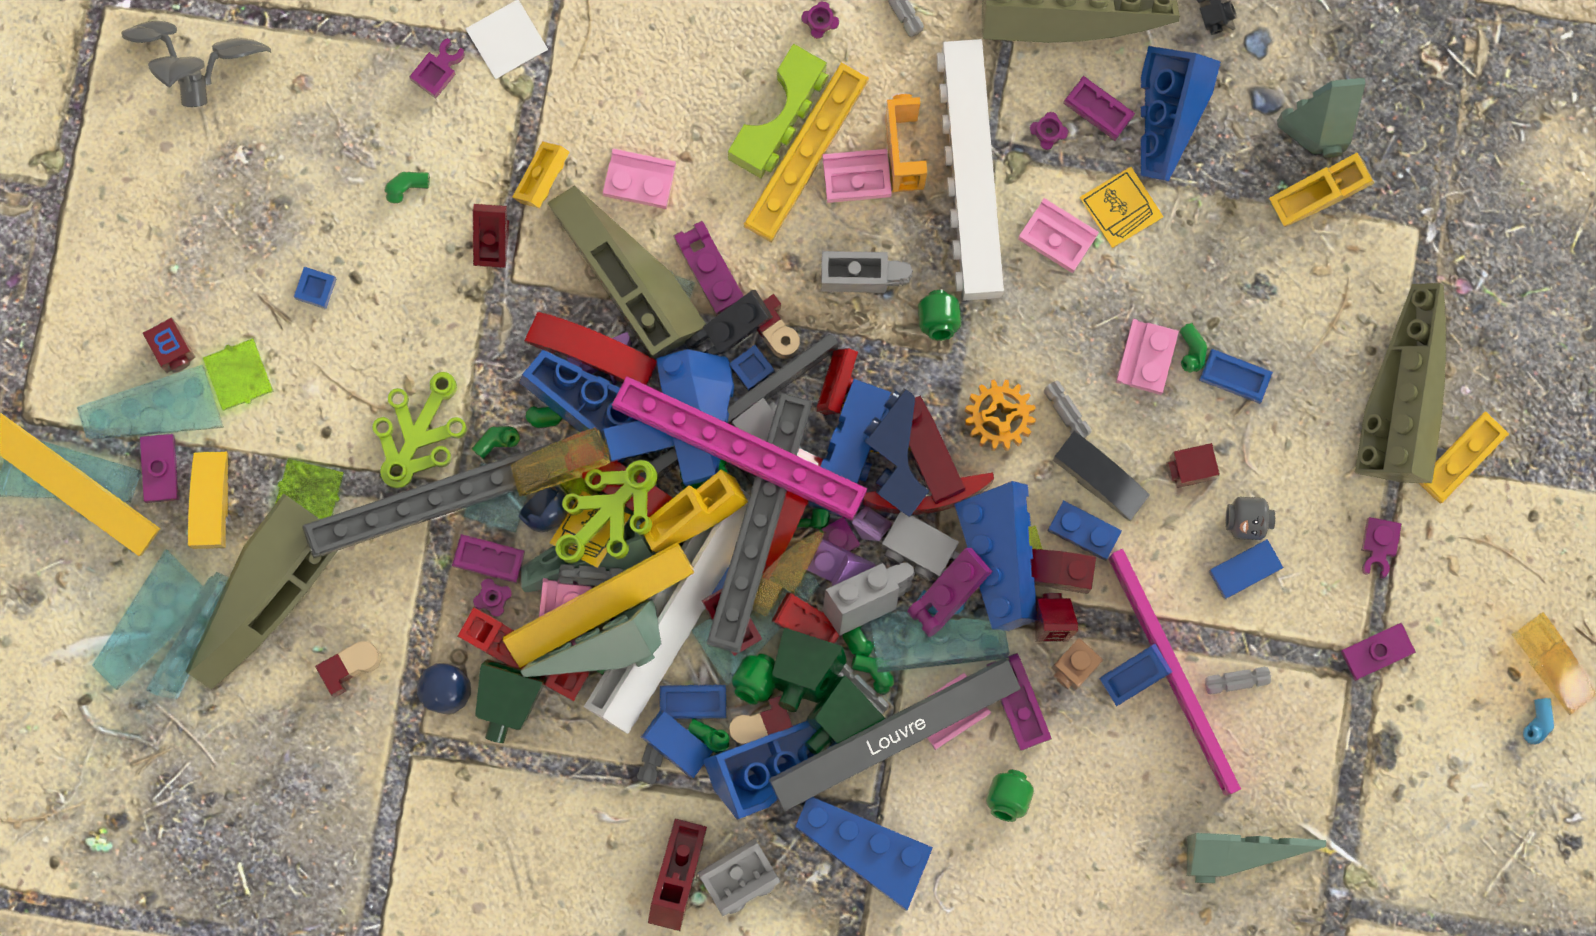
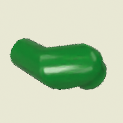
M429 172L399 173L386 183L384 192L387 193L386 200L394 204L400 203L404 197L403 193L409 188L429 189L430 174Z
M1189 323L1179 331L1189 346L1188 355H1185L1183 360H1181L1182 368L1188 373L1198 372L1203 368L1207 353V343L1193 323Z
M493 426L484 433L472 447V450L479 457L485 459L494 447H515L520 441V434L511 426Z
M862 625L842 634L843 640L852 654L869 656L872 653L873 644L866 639L861 631Z
M692 719L688 731L702 741L712 752L720 753L729 747L730 737L726 731L717 730Z

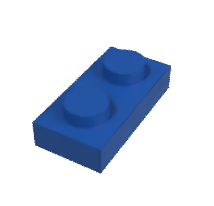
M1064 500L1048 529L1050 533L1104 561L1108 559L1122 530Z

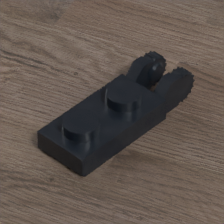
M751 290L704 325L703 330L695 333L686 340L685 344L688 349L699 346L707 338H710L714 346L703 353L723 354L772 319L773 316L757 291Z

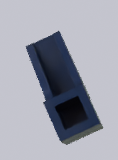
M903 388L900 393L895 390L883 405L888 410L880 420L874 417L863 433L867 435L864 442L895 465L892 470L886 468L878 477L875 484L879 487L875 492L910 517L929 490L917 481L908 464L907 456L915 397L911 392Z

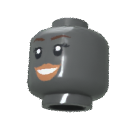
M1237 497L1233 504L1227 505L1226 530L1231 531L1236 539L1262 540L1266 537L1268 529H1274L1275 510H1269L1268 502L1264 498Z

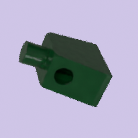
M784 628L772 672L776 689L783 692L778 703L779 706L789 712H797L802 698L819 703L847 662L843 646Z
M486 659L481 664L475 716L489 721L486 739L496 743H504L508 728L516 730L523 728L545 685L546 676L523 677L522 669Z
M846 675L838 676L823 699L815 705L806 719L816 732L805 742V746L811 753L816 755L886 718Z

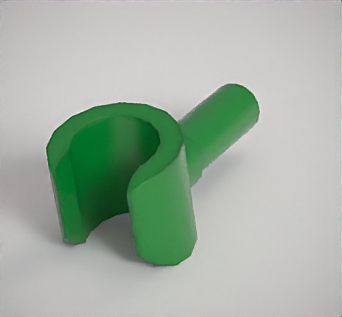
M813 509L811 519H800L797 528L811 527L821 530L829 525L830 513L824 509Z

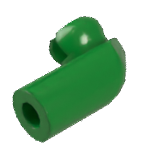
M533 406L527 410L525 415L527 422L539 429L555 427L563 419L549 407L537 408Z
M855 654L853 656L851 669L869 673L875 681L873 687L877 693L882 695L889 693L891 687L894 686V676L885 663L880 659Z

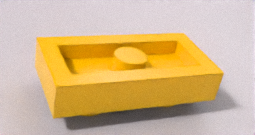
M542 142L512 198L521 204L540 208L543 201L548 197L555 178L563 169L569 151L560 145Z

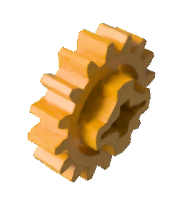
M994 379L991 380L990 389H987L982 384L979 386L980 396L976 394L970 395L969 400L974 406L968 405L965 407V412L972 415V417L965 420V425L974 426L970 436L972 438L980 435V446L985 445L988 441L991 442L992 451L996 450L998 444H1002L1005 451H1009L1010 442L1013 441L1017 446H1020L1022 444L1020 435L1030 436L1031 431L1026 425L1035 424L1036 419L1029 416V414L1034 412L1036 407L1035 405L1026 404L1031 396L1029 393L1022 396L1019 394L1021 385L1018 384L1014 389L1009 388V380L1005 379L1003 385L998 386ZM1003 395L1012 398L1016 402V404H1012L1005 400ZM990 398L989 408L978 413L982 402ZM996 409H1000L1003 414H1008L1004 422H1000L998 417H993ZM1022 418L1018 429L1011 433L1010 424L1012 421ZM983 427H990L996 431L997 435L989 433Z

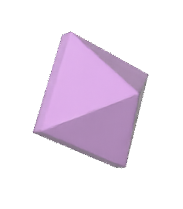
M864 506L852 522L862 539L880 541L892 525L890 521L868 506Z

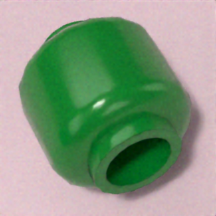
M934 290L920 300L918 316L921 331L929 336L930 339L937 341L953 337L962 324L958 299L944 290Z
M762 653L758 654V656L748 655L744 657L732 677L735 695L752 705L768 701L776 689L772 678L775 660Z
M1010 769L1007 773H999L994 776L986 797V804L991 809V814L994 817L1003 821L1014 822L1017 818H1022L1027 814L1034 794V787L1026 780L1027 776L1023 772Z

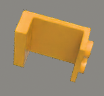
M910 94L895 95L893 99L887 100L885 123L892 192L924 190L926 183V160L900 163L896 123L918 121L920 97L912 98Z

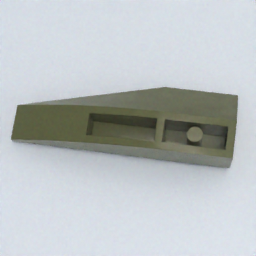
M982 0V37L987 40L1043 43L1089 41L1143 32L1179 22L1180 14L1177 0Z
M575 185L548 202L549 207L649 357L656 360V358L665 356L683 345L695 333L703 330V326L706 325L705 321L674 275Z
M1441 283L1411 285L1365 407L1355 469L1357 474L1401 483H1432L1442 420L1446 367L1444 285Z
M284 493L244 545L185 671L211 690L250 656L282 623L337 553L335 551L313 559L302 527L305 524L320 519Z

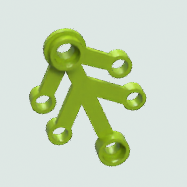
M439 372L431 378L430 390L432 392L415 424H413L409 412L407 393L403 389L396 388L388 394V402L395 409L405 440L399 454L391 435L394 430L391 421L388 418L380 417L373 423V431L380 438L386 457L381 466V477L392 488L407 486L411 482L414 473L436 466L446 467L451 462V453L443 446L434 448L431 455L412 460L417 448L451 437L458 439L466 434L467 426L458 417L451 418L444 426L427 431L442 401L452 398L457 391V383L454 377L447 372ZM442 379L447 380L448 387L444 390H439L437 388L438 381ZM396 394L404 395V401L401 404L393 403L392 399ZM383 422L389 425L388 431L379 433L377 431L378 425ZM461 423L462 430L459 433L451 432L452 424ZM438 452H446L447 459L444 462H437L435 460ZM395 466H401L403 469L402 474L398 477L391 475V470Z
M644 460L631 463L626 471L602 472L598 469H593L586 474L585 482L594 491H601L606 485H623L615 494L579 496L575 493H570L564 497L562 506L571 515H578L583 510H600L576 535L566 534L558 539L555 550L562 560L568 563L578 562L585 553V545L609 520L610 540L606 546L607 552L616 559L624 558L629 552V545L624 540L625 503L632 496L634 499V515L630 519L631 529L640 535L647 534L651 530L652 521L647 516V492L657 482V471L651 463ZM640 473H646L645 481L642 483H638V475ZM600 475V483L592 485L593 477ZM573 499H577V507L570 509L569 503ZM642 518L645 519V526L637 529V521ZM622 543V550L619 553H614V545ZM576 545V553L570 556L568 554L569 547Z

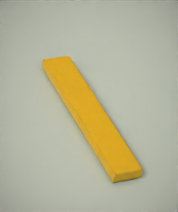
M840 63L744 222L745 228L772 243L822 160L823 154L828 150L867 85L868 77L844 63Z
M0 413V456L136 555L142 556L161 528Z
M677 542L503 637V642L521 668L694 574V569Z

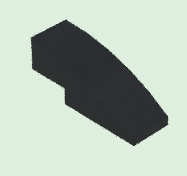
M1075 430L1052 460L1078 479L1080 485L1128 521H1131L1150 496L1122 468Z

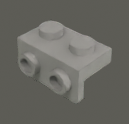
M756 839L751 840L697 873L722 916L740 911L748 901L757 896L767 895L774 889L775 885L780 883L778 876Z

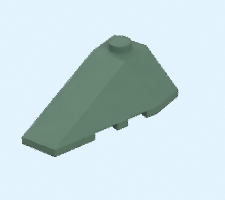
M1365 78L1330 81L1314 91L1313 98L1298 101L1295 111H1293V108H1287L1282 111L1277 119V126L1313 155L1323 154L1325 158L1342 155L1352 141L1365 88Z
M626 506L624 512L631 515L624 526V540L629 545V552L622 559H616L607 552L599 567H606L605 571H610V568H621L625 571L657 553L651 550L644 535L637 534L631 529L630 519L634 512ZM642 518L637 521V529H640L639 525L642 524L645 521V519ZM617 543L613 547V552L619 553L622 550V543ZM552 546L521 567L522 589L524 592L542 590L543 578L558 581L559 568L562 564L574 565V568H578L579 565H593L581 559L575 563H568L557 555L556 546Z
M650 599L616 615L613 621L603 627L602 631L594 627L575 640V645H572L571 641L528 663L521 670L523 677L625 668L634 663L637 667H640L655 658L654 652L661 645L655 603Z
M1194 833L1187 836L1186 876H1195V883L1214 884L1216 877L1228 876L1326 847V840L1300 838L1273 839L1267 836H1247L1241 838V835Z

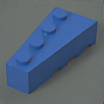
M542 350L530 364L519 381L522 386L607 455L602 430L638 421L612 408V403L620 390L619 387L610 384V381L600 376L596 377L583 371L582 368L545 350ZM626 459L619 460L618 462L623 464Z
M856 379L853 380L838 420V427L835 428L827 450L828 454L823 459L820 467L856 484H859V481L866 482L872 466L871 463L867 462L871 450L877 451L864 442L867 435L863 432L874 417L880 420L888 410L883 405L890 397V391ZM809 501V506L813 508L827 510L830 514L836 515L841 518L843 517L831 510H828L816 503Z
M1015 481L1008 482L954 504L967 548H972L992 570V573L979 587L992 629L1010 631L1037 621L1035 581L1031 574L1033 551L1032 546L1029 545L1028 527L1031 526L1030 513L1027 512L1026 497H1029L1028 485Z
M814 797L806 800L795 826V829L831 854L903 910H908L933 847Z

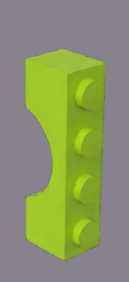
M793 44L777 69V80L783 87L787 97L783 111L778 117L766 124H744L728 150V160L761 179L766 171L771 173L780 158L777 155L778 150L782 144L787 146L796 132L793 126L798 117L804 119L813 103L809 100L815 90L820 92L829 77L826 74L827 62Z

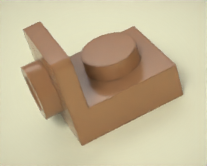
M1078 638L1053 665L1052 669L1056 672L1053 677L1066 689L1072 686L1077 690L1100 665L1103 659Z

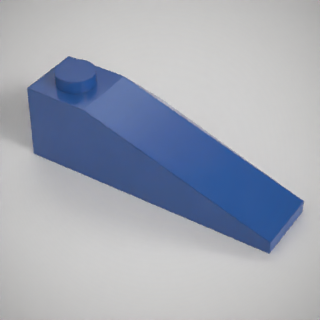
M1148 46L1141 74V88L1145 89V105L1141 106V117L1145 118V134L1141 137V176L1164 181L1170 180L1213 94L1221 61L1197 53Z
M686 349L656 358L662 393L728 423L729 413L727 410L730 397H733L734 383L730 361L727 357ZM673 437L685 486L707 481L718 472L720 458Z
M807 720L793 725L791 728L703 759L715 793L736 819L769 808L777 801V797L768 779L815 756L805 746V742L816 732Z

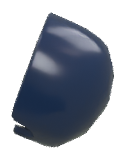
M550 486L544 487L520 510L518 517L533 531H551L565 520L568 512L564 510L562 501L567 494L558 486L555 487L556 490Z
M436 663L422 672L417 681V697L420 703L433 712L447 715L454 714L465 707L471 695V683L464 671L450 664Z

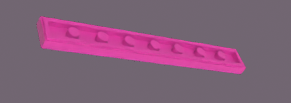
M627 376L612 403V408L852 521L867 492V488Z
M1123 548L1112 553L1108 560L1150 646L1156 644L1172 670V673L1167 675L1166 678L1223 794L1228 796L1241 790Z

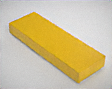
M1486 411L1483 412L1435 462L1432 483L1419 484L1440 504L1443 503L1509 433Z

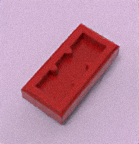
M850 348L833 351L816 407L817 412L824 415L840 414L844 397L850 391L853 383L851 374L858 355L857 351Z
M786 593L771 622L783 629L788 628L834 644L839 637V634L823 612L791 593Z

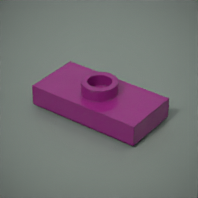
M1085 76L1080 79L1063 103L1114 141H1116L1135 115L1132 110Z
M173 434L140 437L144 502L153 503L179 500L175 436Z
M461 534L452 566L517 584L525 551Z
M1402 622L1340 651L1355 681L1416 653Z

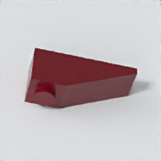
M921 395L915 397L908 453L929 490L935 504H938L964 492L965 487Z
M1032 549L1031 574L1034 577L1035 586L1088 594L1092 590L1096 564L1095 556L1064 551Z
M1062 593L1042 594L1043 599L1036 600V642H1069L1078 632V622L1071 598H1062Z
M679 819L674 820L651 902L648 918L649 924L681 931L707 826Z

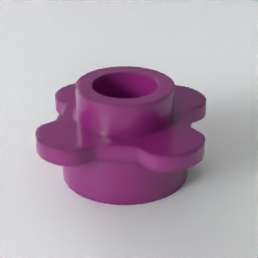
M824 1L819 2L809 11H804L801 16L802 22L809 26L812 37L816 39L822 38L825 32L830 29H837L839 26L838 17L833 16L829 4ZM820 17L823 18V22L821 23L817 21V19Z
M1047 112L1039 122H1033L1030 125V133L1037 136L1040 140L1041 148L1045 150L1051 149L1055 142L1064 140L1068 136V129L1062 125V122L1054 112ZM1047 128H1050V129L1052 130V132H1051V133H1047V132H1046V129H1047Z
M490 578L484 579L481 582L482 589L479 595L474 597L473 604L477 609L484 608L490 611L494 617L501 616L504 613L503 607L507 599L512 596V591L508 586L501 587L495 584ZM492 594L496 596L493 601L489 599Z

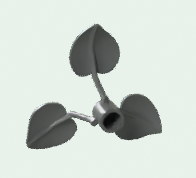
M148 21L121 32L125 40L135 43H146L159 39L166 43L170 56L151 60L148 63L149 70L168 88L178 81L181 104L185 107H200L208 103L206 85L212 84L211 74L216 59H235L264 51L271 53V48L252 39L231 38L217 42L212 45L214 52L210 54L206 73L203 76L200 71L205 67L202 59L197 57L177 58L171 38L168 36L177 33V27L174 24L166 21Z

